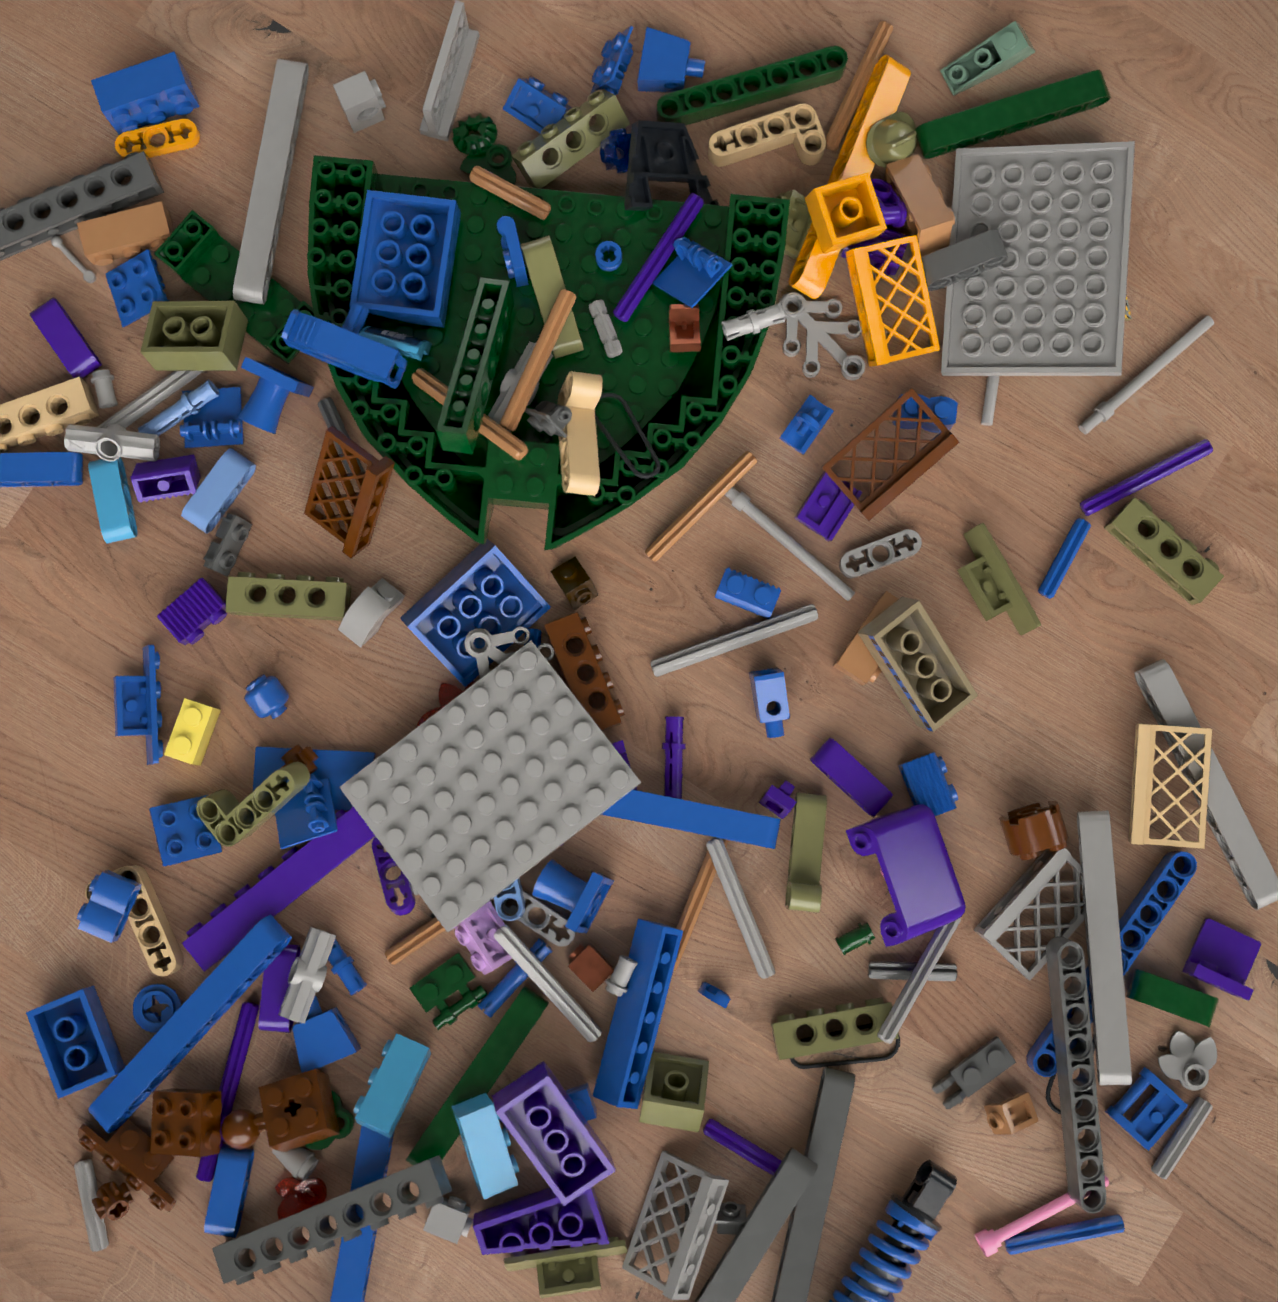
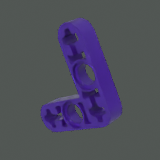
M375 837L372 842V850L385 901L394 914L406 915L414 909L416 904L412 884L402 871L395 880H388L386 878L387 871L391 867L397 866V864L388 852L383 851V845ZM394 888H400V892L405 897L403 900L404 905L398 906L396 903L398 896Z

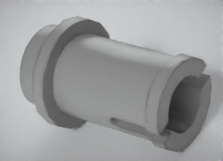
M110 370L93 372V378L90 381L95 385L99 408L117 406L118 403L112 383L114 375H110Z
M620 955L610 979L607 978L605 981L607 984L605 989L621 997L623 992L628 991L626 986L638 963L629 957Z

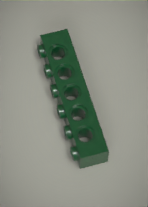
M480 277L436 429L444 451L473 454L515 303L510 281Z

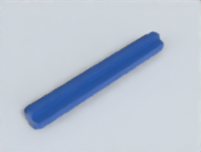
M1115 1214L1016 1234L1004 1242L1007 1252L1013 1255L1122 1233L1125 1230L1122 1217Z

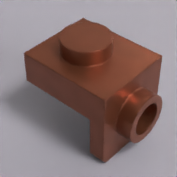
M685 304L669 305L670 352L701 351L699 304H696L693 308Z

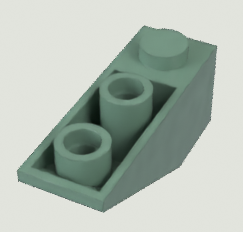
M1014 21L941 69L940 72L952 94L956 95L1014 67L1036 51L1023 27Z

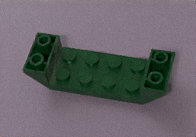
M192 210L154 254L207 301H235L248 319L246 333L273 355L289 364L300 351L287 346L282 339L283 329L293 309L314 317L313 308L305 301H299L272 278H270L265 304L234 300L233 285L240 252L222 238L212 225Z

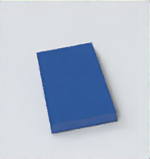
M255 748L253 791L273 772L285 765L281 757L291 748ZM312 749L319 757L314 761L318 768L312 774L316 775V778L319 780L329 778L334 810L343 809L349 811L354 806L339 787L375 760V752Z

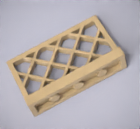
M1136 723L1128 841L1131 844L1205 849L1212 741L1211 728ZM1156 731L1169 732L1176 742L1162 752L1155 744ZM1174 732H1180V733H1186V734H1184L1181 738H1179ZM1192 733L1204 734V747L1195 754L1183 743ZM1180 744L1191 758L1177 768L1166 755ZM1156 750L1160 755L1154 760ZM1202 753H1203V764H1202V763L1200 762V760L1197 758V757H1199ZM1164 758L1175 771L1160 782L1153 774L1154 765ZM1195 761L1202 768V777L1191 784L1181 771ZM1178 774L1189 787L1175 798L1164 785ZM1153 779L1158 784L1154 789H1152ZM1200 783H1201V794H1200L1199 791L1196 789V787H1197ZM1162 788L1173 801L1159 812L1151 804L1152 795ZM1193 790L1200 798V807L1189 814L1179 801ZM1176 804L1187 817L1173 828L1162 815ZM1152 809L1156 815L1150 819ZM1198 813H1199V824H1198V822L1194 819V817H1195ZM1158 818L1171 830L1162 838H1149L1150 825ZM1191 820L1198 828V841H1186L1177 831ZM1175 834L1179 840L1168 838Z

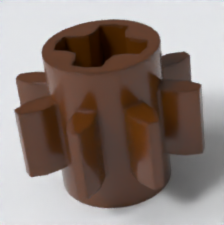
M298 744L281 757L285 763L284 766L292 762H301L308 768L310 774L314 773L318 768L314 761L319 757L308 746L302 749Z
M114 1181L103 1184L96 1193L97 1198L92 1200L99 1218L102 1220L107 1216L112 1221L124 1217L129 1211V1204L134 1202L126 1183L123 1182L118 1186Z

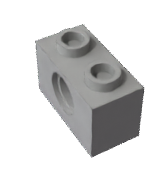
M365 71L333 85L353 133L385 120L382 109L386 108L381 91L376 80L370 81Z

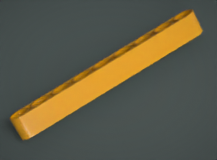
M889 55L882 56L872 71L827 184L869 172V175L872 173L875 163L871 161L867 153V134L875 123L896 113L911 75L910 69ZM811 223L796 259L788 284L811 299H816L824 291L841 249L823 254L813 223Z

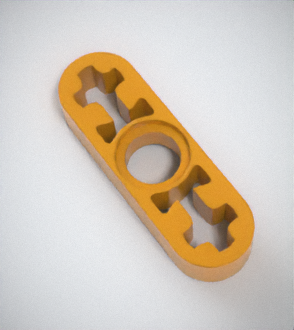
M182 118L121 133L115 140V149L122 159L128 154L141 153L143 151L148 158L195 147L200 140V132L193 121ZM185 128H188L190 131L187 139H183L181 136ZM170 131H171V132L173 133V135H174V136H172L173 139L175 140V142H173V143H172V138H171V136H170L169 133H168V132H170ZM155 134H163L165 136V142L159 147H153L150 144V140ZM141 138H143V142L146 145L147 149H144L141 146L143 144L140 140ZM128 142L134 144L131 152H127L125 149L128 147Z

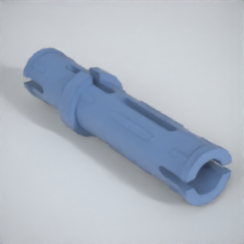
M208 379L190 393L185 392L180 396L181 399L138 427V432L160 436L184 418L200 412L201 407L220 395L219 390Z

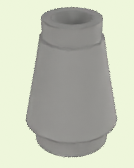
M303 1147L286 1152L272 1150V1153L295 1179L300 1178L305 1181L315 1170L319 1162L314 1157L315 1153Z

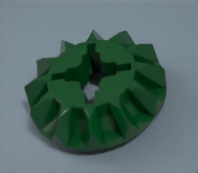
M480 113L475 118L468 115V120H458V127L452 129V141L456 149L461 153L468 155L479 154L488 150L494 144L498 134L497 127L490 117L484 118ZM470 131H474V132L479 131L480 136L475 135V134H471V135H470L469 132H470Z

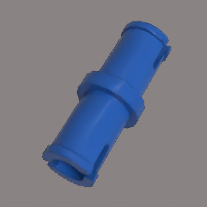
M335 938L328 961L333 967L331 969L334 975L338 974L352 996L366 987L367 983L364 982L352 964L354 962L353 958L346 955Z

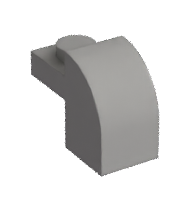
M380 579L372 588L368 586L358 596L346 612L338 630L361 648L379 631L384 619L402 603L405 595L385 579Z

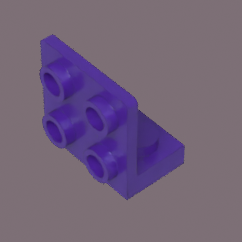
M1205 918L1182 972L1237 998L1249 1001L1254 990L1244 984L1259 952L1261 942L1210 918Z

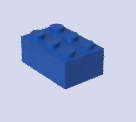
M175 51L91 80L102 113L119 135L149 124H161L169 117L187 115L193 109L200 107L190 77Z
M95 986L81 989L26 1012L58 1099L115 1076L125 1068Z

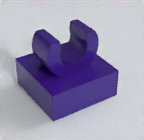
M786 780L779 788L771 785L758 803L781 819H784L797 802L789 797L795 786Z

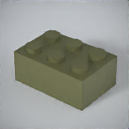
M153 301L140 352L156 371H237L248 319L235 301Z

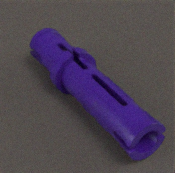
M665 716V743H662V749H665L664 796L682 799L683 749H686V743H683L684 717Z

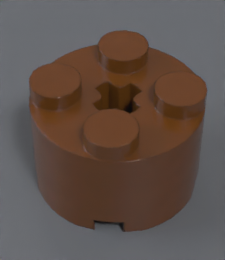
M1048 801L1049 807L1041 808L1040 803L1026 805L1007 812L1008 819L1003 816L999 818L1010 854L1020 856V859L1023 861L1037 857L1039 851L1046 849L1058 851L1067 847L1066 840L1069 837L1057 801Z

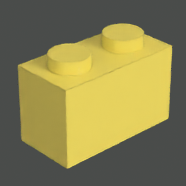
M184 698L164 755L192 765L201 766L221 710Z

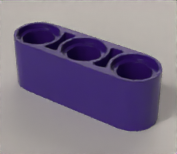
M55 297L29 313L73 378L80 377L83 379L102 366L92 348Z
M829 738L810 758V761L873 818L893 797V794L832 738Z
M288 944L264 970L259 1011V1030L285 1033L292 1031L294 1021L281 1017L278 1014L289 986L288 976L295 959L301 954L300 945Z

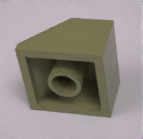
M652 1052L644 1084L639 1122L699 1132L705 1107L709 1061Z

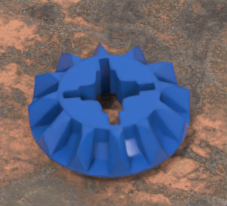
M165 984L149 985L142 989L134 1000V1019L142 1029L157 1033L181 1007L182 1001L176 994V990L171 989ZM155 1000H158L159 1004L169 1005L161 1011L162 1016H159L157 1012L146 1011L155 1005Z

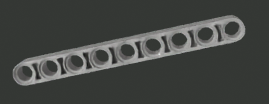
M278 59L276 62L234 279V300L265 304L308 83V63Z
M1160 659L1135 672L1137 684L1158 725L1201 728L1171 667L1164 659ZM1162 731L1170 747L1176 740L1169 732ZM1174 732L1179 738H1181L1184 734H1186V733ZM1192 733L1183 743L1195 754L1204 747V734ZM1180 744L1172 750L1179 767L1191 758ZM1211 747L1206 820L1247 901L1255 910H1259L1278 900V877ZM1202 753V754H1201L1199 757H1197V758H1198V759L1200 760V762L1203 764V753ZM1193 761L1182 770V773L1193 784L1202 777V768ZM1201 783L1196 787V789L1199 791L1200 794H1201ZM1192 790V792H1193V794H1194V796H1195V798H1196V800H1197V802H1198V804H1199V806H1200V798H1199V797L1194 793V791Z
M1108 810L1077 812V829L1099 1085H1131V1060L1110 815Z

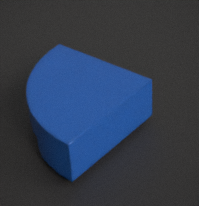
M702 982L698 992L726 1008L730 1001L729 994L707 982Z

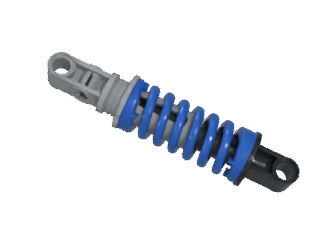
M926 1160L919 1167L915 1178L903 1197L892 1193L885 1212L894 1219L892 1225L881 1219L876 1222L877 1228L886 1235L883 1240L873 1233L868 1235V1242L877 1247L876 1251L872 1249L869 1251L864 1247L860 1248L859 1255L865 1260L862 1265L857 1262L851 1263L850 1269L856 1274L853 1279L849 1276H843L841 1282L847 1289L844 1293L840 1290L833 1292V1298L836 1301L895 1302L892 1293H900L903 1289V1283L900 1278H910L912 1270L909 1264L916 1265L921 1260L917 1250H927L929 1247L928 1240L932 1241L937 1232H940L943 1228L935 1218L946 1200L955 1190L957 1178L954 1174L933 1161Z

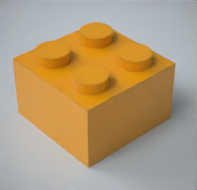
M869 172L814 188L804 198L823 254L876 238L887 229Z

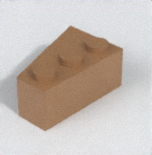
M919 154L886 164L884 181L892 186L894 192L905 203L907 209L905 222L907 230L903 231V234L907 236L917 234L921 258L948 247L952 225L955 224V217L952 209L947 208L943 201L941 188L935 186L929 166L923 163Z

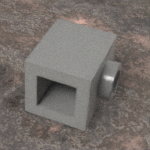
M450 1196L447 1199L443 1197L444 1202L431 1208L423 1231L457 1244L461 1235L467 1237L473 1219L468 1217L471 1208L467 1207L466 1202L460 1198Z

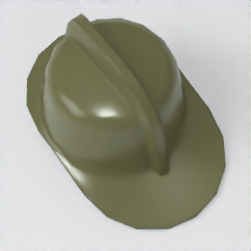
M893 113L875 123L869 130L866 139L867 153L871 161L877 166L886 168V164L905 159L914 153L918 141L917 133L914 130L917 127L907 113Z

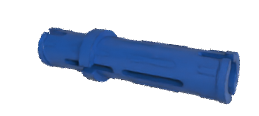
M540 938L529 949L540 962L553 952L550 946L547 947L546 943ZM516 963L491 992L479 1002L478 1007L481 1010L484 1009V1013L492 1018L493 1014L529 976Z

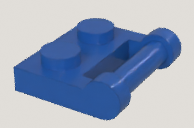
M503 216L497 221V229L502 235L501 247L504 250L503 255L509 279L515 278L517 287L529 285L515 222L511 217Z
M1144 1067L1138 1073L1140 1077L1114 1107L1110 1105L1105 1113L1149 1151L1188 1105L1156 1075ZM1152 1085L1156 1089L1130 1120L1124 1117V1113L1145 1089Z

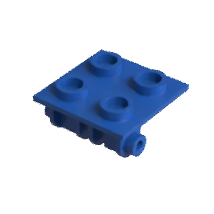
M633 26L628 27L622 33L618 32L614 39L608 40L605 43L601 52V56L604 57L602 64L596 68L591 79L594 83L591 93L605 89L618 95L622 80L625 77L623 72L627 71V66L633 55V45L628 42Z
M686 237L677 238L673 246L678 256L655 279L653 285L693 308L733 265L698 243L690 242Z
M148 249L105 274L122 327H126L149 314L153 301H170L167 299L166 293L163 292L166 288L165 284L160 283L163 281V278L159 275L156 266L158 264L157 260L153 259Z
M241 387L217 388L220 393L218 397L201 407L200 412L196 415L191 414L184 418V425H180V435L184 437L185 448L244 444L243 420L237 417L242 411ZM193 390L182 391V394L185 392L190 393Z
M310 774L309 783L275 813L281 849L338 831L328 777L319 780L316 778V775Z
M208 795L149 808L163 867L222 852L221 844L199 818L196 810L198 801Z

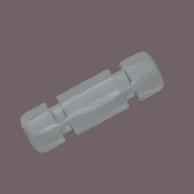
M596 300L590 303L589 311L592 318H595L594 323L602 344H605L604 349L607 356L613 358L622 354V347L619 340H616L617 334L609 314H606L607 309L604 301Z

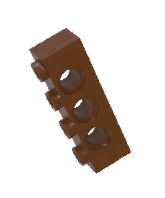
M578 612L545 624L570 691L601 731L622 724L620 717L625 715L619 699L613 701L609 690L614 688L608 671L601 672L598 662L603 661L597 644L591 646L587 635L591 634L592 631L586 617L580 619ZM572 639H579L583 642L584 647L581 652L572 654L567 650L568 642ZM590 666L594 669L595 674L590 681H582L578 678V671L581 667ZM594 693H601L606 699L604 706L600 709H594L588 703L589 697Z

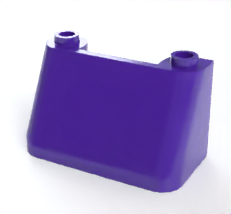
M919 804L878 816L845 830L852 849L861 856L876 854L896 910V912L885 916L880 924L881 934L886 947L903 943L949 924L962 917L965 913L966 906L935 815L928 806Z

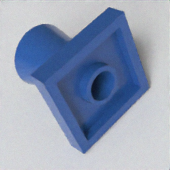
M245 357L241 368L260 378L248 402L237 417L257 428L276 434L279 419L289 392L310 397L314 386L264 362Z
M551 859L539 875L532 895L572 912L565 927L577 933L587 934L614 880L603 874L593 872L587 883L566 870L554 859Z

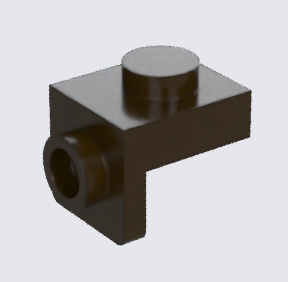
M576 556L550 571L574 610L588 604L598 596V592Z

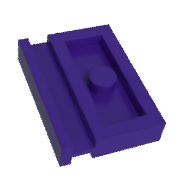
M824 471L794 518L815 533L820 534L829 542L833 540L854 507V504ZM842 481L845 484V486L849 489V483L847 481ZM853 487V495L859 499L863 492Z

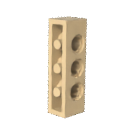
M77 377L1 404L0 453H6L8 448L16 445L26 446L36 442V438L44 435H58L69 424L83 426L90 423L91 419L99 416L89 384L82 378ZM67 403L66 412L58 415L59 406ZM39 413L40 417L38 422L31 425V417L34 414ZM7 423H11L12 428L10 432L3 435V427Z

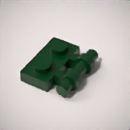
M460 952L409 988L426 1013L437 1006L441 1014L435 1017L432 1022L438 1030L446 1024L451 1025L458 1020L457 1016L468 1008H475L479 1004V1000L488 994L482 985H479L474 990L470 989L467 983L474 979L476 975ZM459 990L463 998L450 1007L445 999Z

